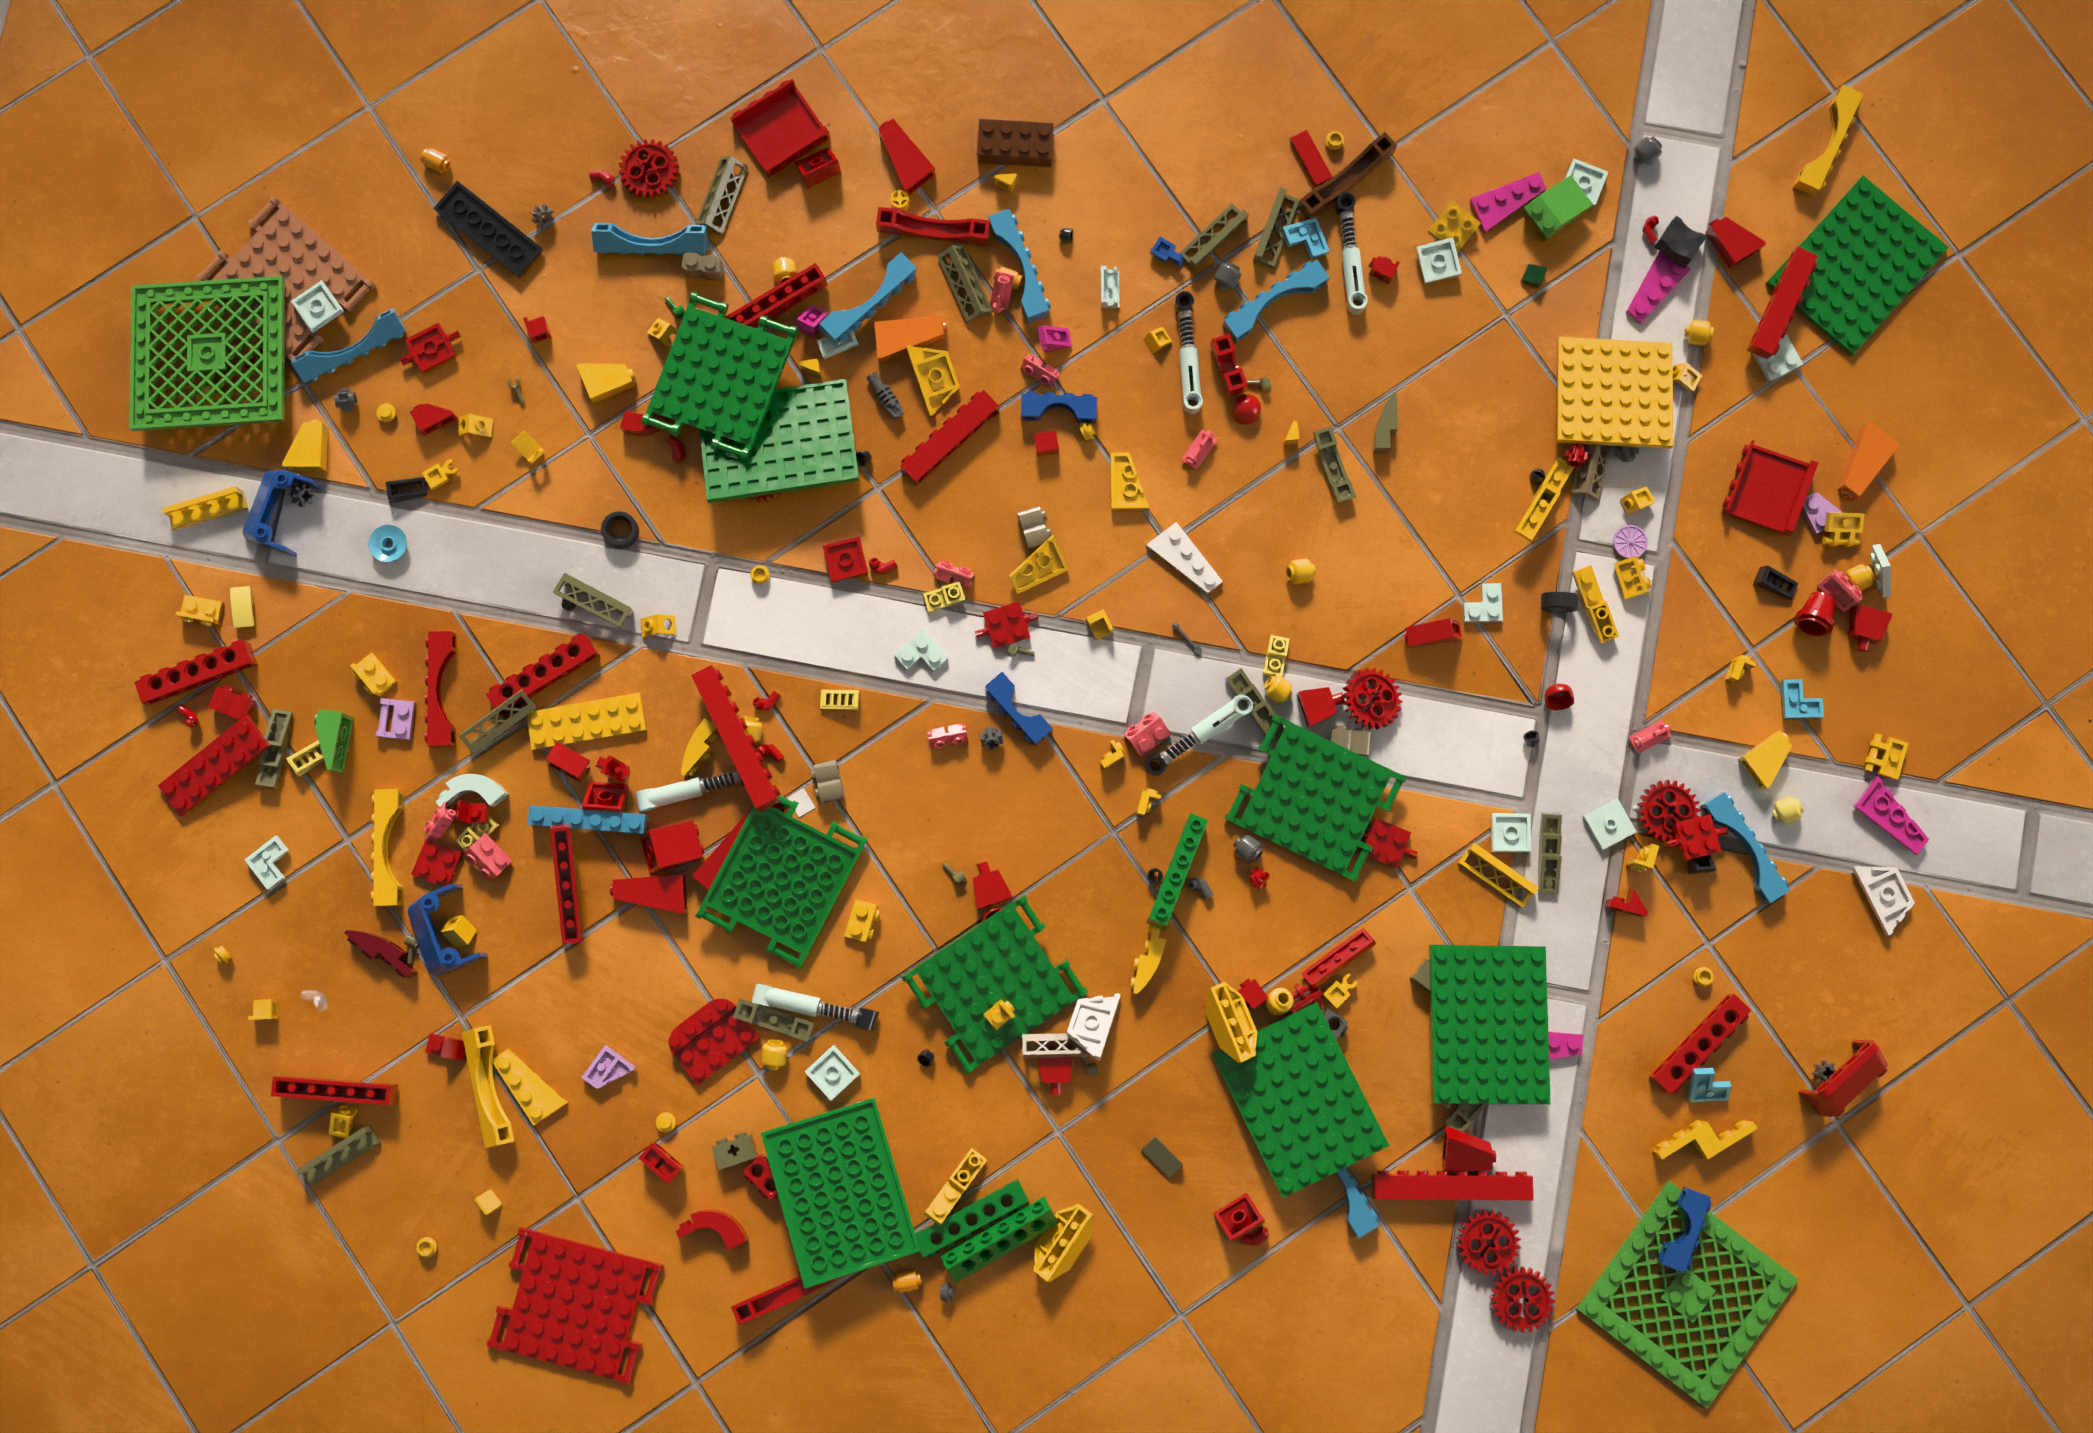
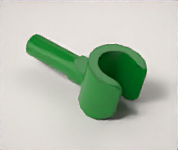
M667 296L665 301L671 306L676 317L682 318L685 314L683 306L676 307Z

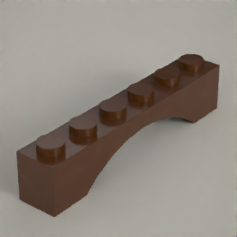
M1384 132L1338 174L1300 199L1297 207L1307 220L1315 218L1336 201L1340 194L1347 192L1391 157L1396 150V143Z

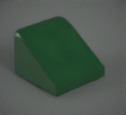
M1528 264L1521 281L1538 288L1548 268Z

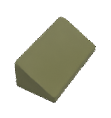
M1156 1136L1141 1149L1169 1178L1184 1165Z

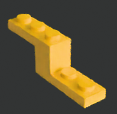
M1560 457L1556 459L1531 500L1530 507L1514 531L1530 542L1561 494L1560 490L1574 467L1567 464V461Z
M1696 1120L1689 1125L1690 1128L1686 1131L1680 1130L1673 1135V1139L1667 1142L1665 1140L1656 1145L1657 1149L1653 1153L1656 1158L1664 1159L1692 1141L1701 1157L1710 1159L1758 1128L1753 1121L1742 1120L1735 1124L1736 1128L1720 1133L1718 1135L1719 1138H1717L1707 1121Z

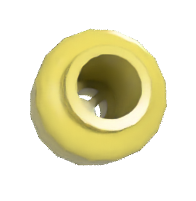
M1791 796L1775 802V810L1772 811L1776 820H1781L1785 825L1801 819V813H1804L1798 798L1794 799Z

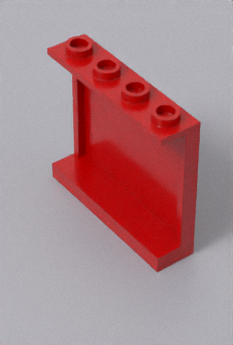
M793 78L782 82L775 90L766 92L761 99L752 101L745 109L736 111L730 118L732 125L768 178L831 139L828 129L822 125L799 92Z
M1752 440L1749 445L1745 444L1741 455L1744 458L1742 462H1738L1735 472L1738 474L1736 479H1732L1729 490H1731L1730 496H1726L1722 507H1725L1723 514L1790 536L1794 532L1819 462L1811 460L1809 463L1754 445L1755 440Z

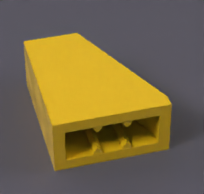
M579 363L576 365L593 403L635 387L633 381L636 379L635 374L625 364Z
M321 420L303 422L282 463V467L288 471H326L328 426Z
M1780 730L1738 758L1761 790L1771 786L1792 748L1790 739Z

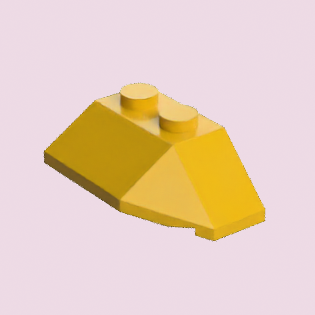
M1226 982L1209 988L1205 1013L1220 1049L1238 1063L1256 1056L1257 1030L1243 996L1234 988L1228 986Z
M1080 1204L1058 1211L1055 1216L1059 1224L1044 1232L1035 1244L1034 1271L1047 1282H1051L1069 1271L1092 1237L1094 1215Z

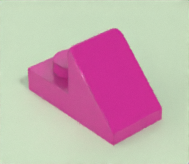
M811 305L797 319L795 326L799 327L800 332L816 338L819 333V323L828 316V312Z
M1045 325L1038 327L1039 340L1043 352L1072 347L1069 329Z

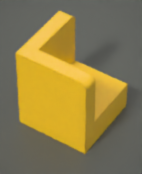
M1104 609L1086 617L1095 640L1113 633L1114 629Z
M463 915L449 917L440 933L454 947H459L470 943L476 933V929Z
M278 999L254 1000L253 1016H248V1020L278 1019Z

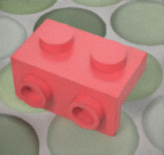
M1835 569L1820 581L1817 586L1824 593L1833 597L1835 604L1845 613L1855 603L1860 602L1863 596L1861 595V590L1856 585L1852 586L1847 581L1848 577L1842 571L1838 572Z
M1155 712L1145 715L1142 721L1132 725L1124 733V736L1129 740L1140 757L1172 735L1161 717Z
M486 833L464 852L467 860L475 864L480 869L481 874L490 880L498 876L513 861Z

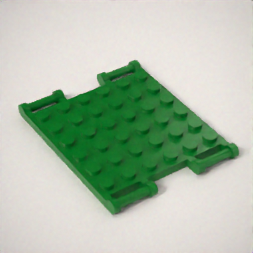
M692 292L646 413L642 417L641 424L645 426L651 425L671 432V435L676 437L679 435L683 424L716 435L712 440L711 449L716 451L719 449L747 461L797 336L798 327H789L769 320L768 317L762 315L759 320V326L756 329L725 318L729 307L728 303H719ZM697 303L719 310L718 315L697 309ZM766 327L787 333V339L765 332ZM654 414L674 420L676 422L674 425H671L653 419L652 417ZM725 438L745 445V448L743 450L722 443V440Z
M1274 714L1272 717L1273 722L1266 737L1258 747L1259 750L1271 755L1255 790L1240 784L1238 788L1240 791L1224 819L1358 882L1360 878L1358 875L1369 852L1372 853L1374 848L1360 841L1376 806L1388 812L1392 811V804L1403 782H1406L1407 777ZM1282 724L1285 728L1275 749L1272 750L1269 746L1279 725ZM1390 777H1393L1396 780L1385 803L1379 800ZM1248 793L1252 797L1240 820L1236 818V815ZM1357 846L1363 849L1352 872L1346 871Z
M779 795L781 801L779 804L789 808L787 814L774 807H770L762 812H759L755 806L752 807L695 917L705 919L724 929L728 934L732 932L738 921L772 938L765 953L773 954L795 965L794 967L800 970L868 838L860 837L844 829L835 821L832 822L827 834H824L793 818L792 816L799 803L796 801L792 802ZM834 832L857 843L856 849L832 838ZM709 906L732 919L728 923L706 912L705 909ZM777 941L801 953L800 957L797 958L775 947Z
M1022 895L901 976L903 982L908 984L920 1002L919 1006L922 1010L936 1001L956 1033L946 1039L944 1043L947 1047H950L962 1065L965 1075L1021 1038L1022 1034H1027L1089 992L1076 977L1068 959L1054 967L1034 938V935L1044 930L1046 926L1043 922H1040L1028 904V899L1025 895ZM1016 907H1022L1034 925L1032 929L1029 930L1015 909ZM1063 970L1076 989L1075 993L1071 994L1058 974L1060 971ZM918 974L932 996L929 998L925 997L913 979L914 975ZM1001 999L1004 1003L1009 1001L1015 1009L1013 1011L1015 1017L1013 1019L1010 1018L996 1030L984 1016V1013ZM961 1039L974 1061L968 1062L956 1044L957 1040Z

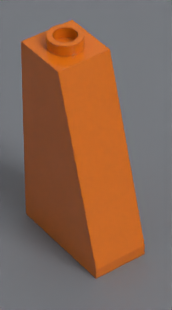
M942 316L874 322L879 364L908 354L906 346L923 348L944 340V333H947L946 322L942 321Z
M1870 421L1860 429L1838 490L1847 499L1855 500L1860 497L1900 445Z

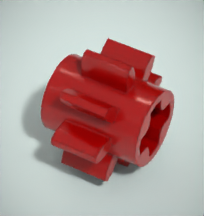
M1572 444L1571 447L1566 448L1563 459L1568 460L1567 464L1571 467H1580L1581 464L1586 463L1589 452L1585 451V447L1581 444Z

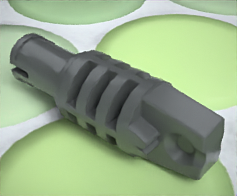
M873 372V376L869 374L866 379L875 390L874 395L884 410L894 420L902 417L904 411L890 387L882 382L877 372Z

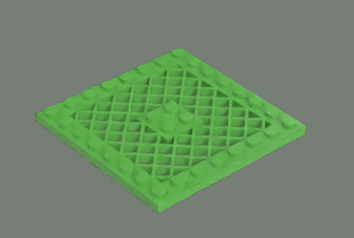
M283 276L132 285L129 429L131 431L284 422L285 279ZM240 299H248V300L244 303V302L241 301ZM222 300H229L226 304L222 302ZM257 300L261 305L253 311L249 307ZM206 301H211L208 305L203 303ZM238 301L242 306L234 312L230 308ZM190 302H192L189 306H186V305L184 304V303H190ZM220 303L223 307L217 313L213 312L212 309ZM201 304L204 309L197 315L193 310ZM182 305L185 310L177 316L174 312ZM163 306L166 311L158 317L155 313ZM248 310L252 314L244 321L240 316ZM229 311L233 315L225 322L221 317ZM210 312L214 316L206 323L202 319ZM191 313L195 318L189 324H186L183 320ZM173 315L176 319L168 326L164 321ZM257 318L261 322L253 329L249 325ZM238 319L242 324L234 330L230 326ZM219 320L223 325L215 331L211 327ZM201 322L204 326L198 332H195L193 328ZM182 323L186 327L177 334L174 329ZM163 324L166 329L158 335L155 330ZM246 328L251 330L245 338L240 336ZM227 329L233 332L229 337L224 333ZM262 329H263V337L259 334V332H260ZM208 330H210V331H211L212 333H214V334H205V333H206ZM191 331V332H192L193 334H195V335H187V334ZM172 332L175 337L167 343L164 339ZM257 336L261 340L253 347L249 342ZM238 337L242 341L234 348L230 344ZM182 341L185 345L177 352L174 347ZM163 342L166 346L158 353L155 348ZM247 345L251 350L243 356L239 352ZM228 347H229L230 349H232V351H231L229 354H228ZM262 347H263V355L259 352V350H260ZM172 350L175 355L167 361L164 357ZM152 351L156 354V356L153 359ZM186 352H187V360L183 357V355H184ZM257 354L261 358L253 365L249 360ZM238 355L242 359L234 366L230 361ZM181 358L185 363L177 370L173 365ZM163 360L166 364L158 371L155 366ZM247 363L251 368L243 374L239 370ZM228 365L231 366L232 369L226 375L221 373L228 371ZM262 365H263V373L259 370V368H260ZM172 368L175 373L167 379L164 374ZM152 369L156 372V374L153 377ZM186 370L191 374L188 378L183 375ZM210 372L206 377L202 374ZM255 372H258L261 376L253 383L249 378ZM238 373L242 377L234 384L230 379ZM219 374L223 378L214 385L211 380ZM200 375L203 380L195 386L192 382ZM181 376L185 381L177 388L173 383ZM162 377L166 382L158 389L154 384ZM247 381L251 386L243 392L239 388ZM228 382L232 387L224 394L220 389ZM209 383L213 388L205 395L201 390ZM262 383L263 391L260 388H258ZM191 385L194 389L186 396L183 391ZM172 386L175 391L167 397L163 393ZM152 388H154V389L156 390V392H155L153 395H152ZM257 390L261 394L253 401L249 396ZM238 391L242 395L233 402L230 397ZM219 392L222 397L214 403L211 398ZM200 393L203 398L195 404L191 400ZM181 394L184 399L176 405L173 401ZM160 396H163L166 400L159 407L156 406L154 402ZM247 399V400L250 401L251 403H243V402ZM227 400L231 403L228 405H223ZM208 401L212 404V406H204V405H205ZM190 402L194 407L185 406ZM171 404V405H173L175 408H167V407Z
M1667 1181L1576 1309L1708 1409L1799 1279L1710 1211L1705 1214L1703 1219L1705 1220V1225L1702 1230L1710 1238L1702 1239L1701 1231H1699L1697 1237L1699 1254L1691 1255L1692 1259L1700 1258L1702 1268L1693 1269L1691 1262L1689 1269H1686L1685 1273L1674 1269V1272L1665 1273L1664 1265L1657 1260L1649 1261L1648 1250L1657 1249L1659 1257L1663 1244H1660L1659 1234L1668 1233L1669 1242L1674 1241V1232L1682 1231L1683 1235L1686 1229V1216L1677 1205L1682 1190L1672 1182ZM1679 1217L1681 1228L1672 1229L1671 1218ZM1666 1222L1667 1230H1660ZM1654 1237H1655V1243H1656V1245H1655V1246H1649V1244L1652 1242V1240H1653ZM1712 1242L1713 1252L1704 1253L1703 1243ZM1717 1243L1726 1250L1718 1251ZM1643 1254V1255H1644V1261H1643V1262H1637V1261L1639 1260V1258L1641 1257V1255ZM1728 1254L1729 1264L1720 1266L1719 1255ZM1733 1255L1743 1263L1734 1264ZM1714 1256L1715 1266L1706 1267L1705 1257ZM1659 1264L1660 1274L1651 1275L1650 1265ZM1645 1265L1647 1276L1638 1277L1636 1267ZM1744 1267L1745 1277L1737 1278L1735 1268ZM1749 1267L1759 1275L1750 1276ZM1730 1268L1732 1279L1723 1280L1721 1270ZM1631 1269H1632L1633 1277H1632V1278H1626V1276L1629 1274V1272H1630ZM1716 1270L1718 1280L1709 1281L1707 1271ZM1702 1272L1704 1281L1694 1273ZM1673 1276L1667 1285L1666 1277ZM1661 1278L1663 1288L1654 1289L1652 1279ZM1760 1279L1761 1289L1753 1290L1751 1280ZM1648 1280L1649 1290L1640 1291L1638 1281ZM1634 1281L1635 1292L1626 1293L1625 1283ZM1746 1281L1748 1291L1739 1292L1737 1282ZM1732 1283L1734 1293L1725 1294L1724 1284ZM1719 1284L1720 1295H1713L1716 1290L1711 1285ZM1620 1286L1621 1294H1614ZM1662 1292L1659 1298L1664 1302L1656 1303L1654 1293ZM1761 1293L1756 1301H1754L1753 1294ZM1650 1294L1651 1304L1642 1305L1641 1295ZM1748 1295L1750 1305L1741 1306L1740 1296ZM1636 1296L1638 1306L1628 1307L1627 1297ZM1735 1297L1736 1307L1727 1308L1726 1298ZM1622 1298L1624 1308L1615 1309L1613 1299ZM1721 1299L1723 1309L1714 1310L1712 1300ZM1708 1303L1709 1311H1702ZM1666 1306L1667 1316L1658 1317L1657 1307ZM1671 1307L1678 1311L1680 1315L1672 1316ZM1652 1308L1654 1318L1644 1319L1643 1309ZM1638 1310L1640 1320L1631 1321L1629 1311ZM1742 1310H1749L1743 1318ZM1737 1311L1739 1321L1730 1322L1728 1312ZM1625 1312L1626 1321L1616 1313ZM1723 1313L1725 1323L1716 1324L1714 1314ZM1710 1315L1711 1325L1702 1326L1701 1316ZM1682 1319L1684 1329L1674 1330L1673 1320ZM1687 1319L1692 1323L1696 1320L1697 1327L1688 1328ZM1668 1321L1670 1330L1661 1332L1659 1322ZM1654 1322L1656 1332L1647 1333L1645 1324ZM1641 1324L1642 1333L1631 1325ZM1731 1326H1737L1735 1331L1732 1333ZM1726 1327L1727 1337L1718 1338L1717 1328ZM1712 1329L1713 1339L1704 1340L1703 1330ZM1698 1331L1700 1341L1691 1342L1689 1332ZM1684 1333L1686 1343L1677 1344L1675 1334ZM1671 1335L1672 1345L1663 1346L1661 1336ZM1657 1337L1658 1346L1648 1338ZM1726 1342L1723 1348L1720 1350L1719 1343ZM1714 1344L1716 1353L1707 1354L1705 1345ZM1700 1345L1702 1355L1693 1356L1692 1346ZM1687 1347L1688 1357L1679 1358L1678 1348ZM1673 1349L1674 1358L1664 1350ZM1715 1358L1709 1366L1708 1359ZM1703 1360L1704 1370L1695 1371L1694 1361ZM1689 1362L1690 1370L1681 1363Z

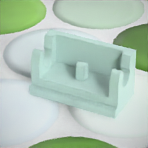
M1101 266V309H1119L1118 268L1114 266L1113 269L1109 270L1107 266Z

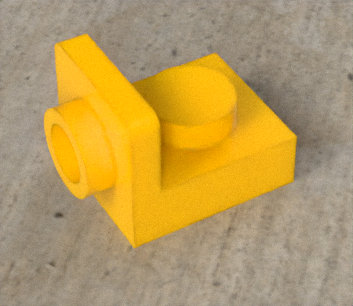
M1688 363L1675 364L1673 366V382H1678L1689 392L1694 391L1702 375Z
M1647 486L1632 491L1620 499L1628 516L1655 503Z
M1744 655L1733 658L1725 680L1735 682L1741 679L1745 671L1744 668L1751 669L1755 667L1756 663L1751 661L1750 657Z
M1112 740L1110 745L1115 753L1110 751L1101 757L1103 760L1100 761V765L1104 770L1124 758L1123 753L1125 750L1119 742L1116 743Z
M1153 789L1142 791L1136 815L1144 816L1145 812L1149 813L1152 803L1148 801L1149 798L1160 801L1162 795H1159L1158 791Z
M1001 999L984 1013V1016L997 1030L1010 1018L1013 1019L1015 1017L1013 1013L1015 1009L1009 1001L1004 1003Z
M338 1105L331 1113L329 1134L343 1138L349 1137L351 1135L352 1120L357 1113V1109L348 1105Z

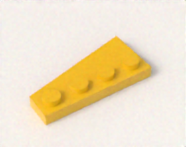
M510 1049L505 1050L493 1059L492 1063L533 1126L568 1103Z

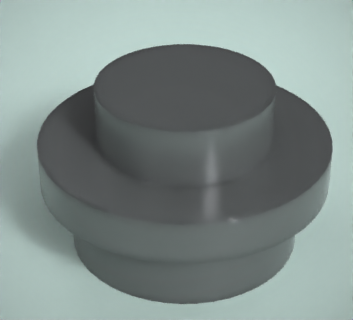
M946 1282L945 1285L940 1286V1299L950 1303L955 1297V1288L951 1286L950 1282Z

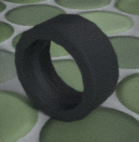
M616 511L605 517L601 525V533L609 545L614 548L624 549L636 542L639 535V527L631 515L626 512ZM615 520H626L630 524L631 533L627 539L617 541L610 536L609 527Z
M1556 591L1545 592L1541 595V610L1564 613L1574 612L1578 609V595L1576 593Z

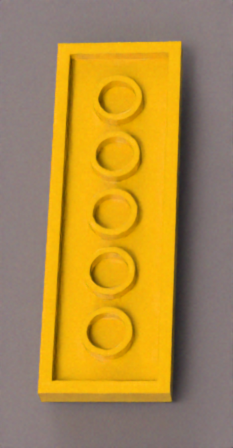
M640 692L536 710L527 715L531 749L533 751L551 748L556 742L568 745L647 731Z

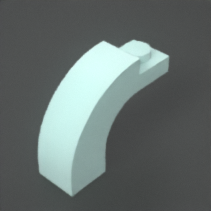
M463 774L446 782L445 784L450 790L440 793L439 799L435 802L439 807L445 802L446 809L463 794L477 792L490 806L495 807L509 794L499 783L479 774Z

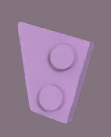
M1817 492L1806 496L1802 507V512L1814 535L1824 531L1826 512L1843 513Z
M605 1045L581 1078L596 1089H599L635 1070L636 1066Z

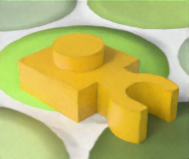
M452 459L447 460L443 467L438 463L422 472L432 490L449 481L448 475H456L459 472L457 468L449 469L454 464Z
M1350 974L1344 975L1341 984L1335 981L1323 993V996L1335 1008H1338L1351 995L1347 990L1354 988L1358 983L1357 981H1354L1351 985L1347 983V978L1350 977Z

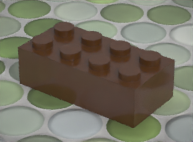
M979 119L977 163L1051 167L1054 123Z

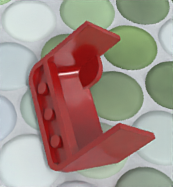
M1873 1040L1852 1041L1858 1049L1853 1056L1815 1091L1802 1089L1799 1091L1820 1116H1835L1836 1118L1841 1116L1845 1112L1844 1108L1877 1077H1882L1888 1071L1886 1069L1888 1063L1879 1046Z

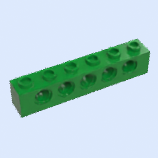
M1192 813L1187 818L1147 919V924L1165 930L1208 823L1207 819Z
M1019 1179L948 1215L940 1226L933 1223L915 1233L923 1258L927 1255L929 1258H932L940 1253L939 1249L945 1246L948 1249L957 1244V1239L963 1237L965 1240L975 1234L974 1230L978 1228L984 1230L992 1225L991 1221L997 1218L1001 1221L1010 1216L1008 1212L1014 1209L1020 1211L1025 1208L1029 1199ZM1010 1196L1013 1203L1010 1206H1004L1001 1202L1002 1197ZM992 1205L995 1208V1213L990 1216L986 1215L984 1207ZM970 1214L975 1215L978 1219L974 1225L967 1223L966 1217ZM957 1224L960 1227V1232L952 1234L949 1231V1226ZM934 1233H939L942 1236V1242L934 1243L931 1236Z
M1042 1197L945 1253L941 1258L954 1282L958 1283L1058 1225L1059 1222L1046 1198Z

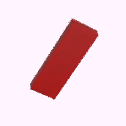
M1307 130L1290 138L1291 144L1315 187L1322 185L1332 178Z

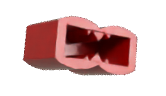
M224 685L223 688L216 687L208 708L240 720L245 715L251 717L257 701L252 700V695L244 692L241 695L234 693V688Z

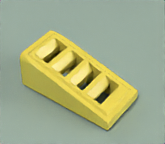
M821 690L820 709L859 711L860 692L859 690ZM826 694L830 695V705H826ZM834 695H838L837 705H833ZM842 695H845L844 705H841ZM849 696H852V705H848Z
M319 740L286 758L297 777L302 776L324 761L323 754L320 756L316 750L317 747L321 749ZM311 751H312V752L314 753V755L316 756V758H315L314 760L312 759V757H311L310 754H309ZM306 756L309 762L306 764L302 757ZM298 760H299L300 763L302 764V766H301L300 768H299L298 765L296 764V762H297Z

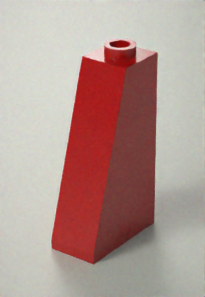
M893 118L881 124L880 129H878L881 141L902 190L909 196L936 175L935 168Z
M683 874L612 880L613 884H610V895L615 900L680 914H688L686 876Z

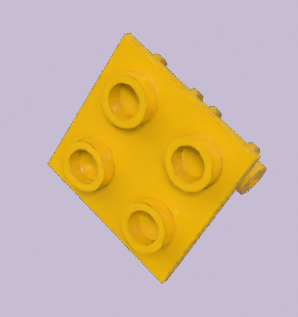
M1451 200L1428 231L1440 240L1453 238L1458 253L1471 235L1476 232L1481 223Z

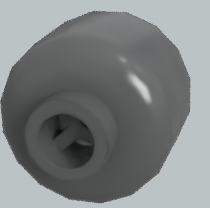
M1645 137L1634 147L1636 154L1634 158L1641 165L1643 163L1650 165L1662 154L1661 148L1663 146L1655 137Z
M1228 261L1227 263L1220 264L1214 275V280L1218 282L1216 286L1225 291L1227 288L1234 289L1242 276L1239 271L1240 268Z
M1250 835L1242 838L1238 837L1233 845L1235 847V856L1247 864L1257 862L1263 853L1262 844Z

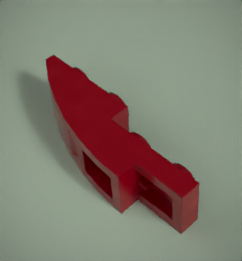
M346 930L344 932L348 936L347 940L352 945L361 947L363 949L361 952L367 958L379 959L381 957L386 964H392L396 967V972L401 977L413 978L418 972L404 960L408 952L392 941L362 931Z

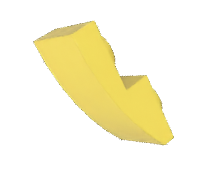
M960 582L923 593L928 613L965 600Z
M251 586L230 588L234 628L254 626Z
M1270 636L1263 675L1270 677L1283 675L1289 638Z
M489 815L488 824H473L467 827L456 839V842L466 851L484 833L490 836L500 825Z

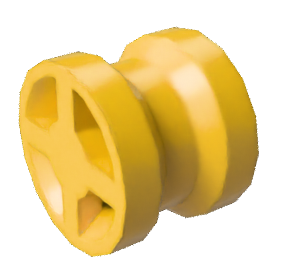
M897 190L892 193L890 198L892 208L904 212L907 211L910 206L908 194L903 190Z

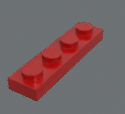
M1362 928L1301 974L1310 986L1315 989L1376 945V942Z

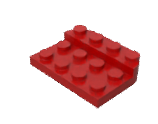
M714 999L708 1002L678 1025L668 1038L671 1053L675 1055L697 1086L761 1038L751 1023L733 1018L737 1005L728 999Z

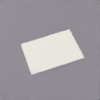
M804 788L788 797V800L799 803L795 810L798 817L816 808Z

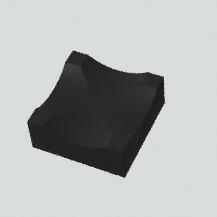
M1676 215L1654 248L1685 269L1707 236L1690 229Z

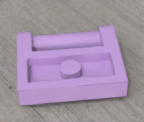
M380 698L379 727L375 737L411 740L416 702ZM389 706H394L391 732H386Z

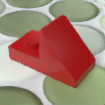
M459 800L454 805L456 818L452 823L488 824L490 805L486 803H467Z
M1634 889L1628 890L1626 902H1624L1625 899L1613 896V899L1606 900V908L1640 917L1648 916V911Z
M433 1033L429 1034L425 1053L438 1055L442 1058L465 1061L466 1051L463 1040Z

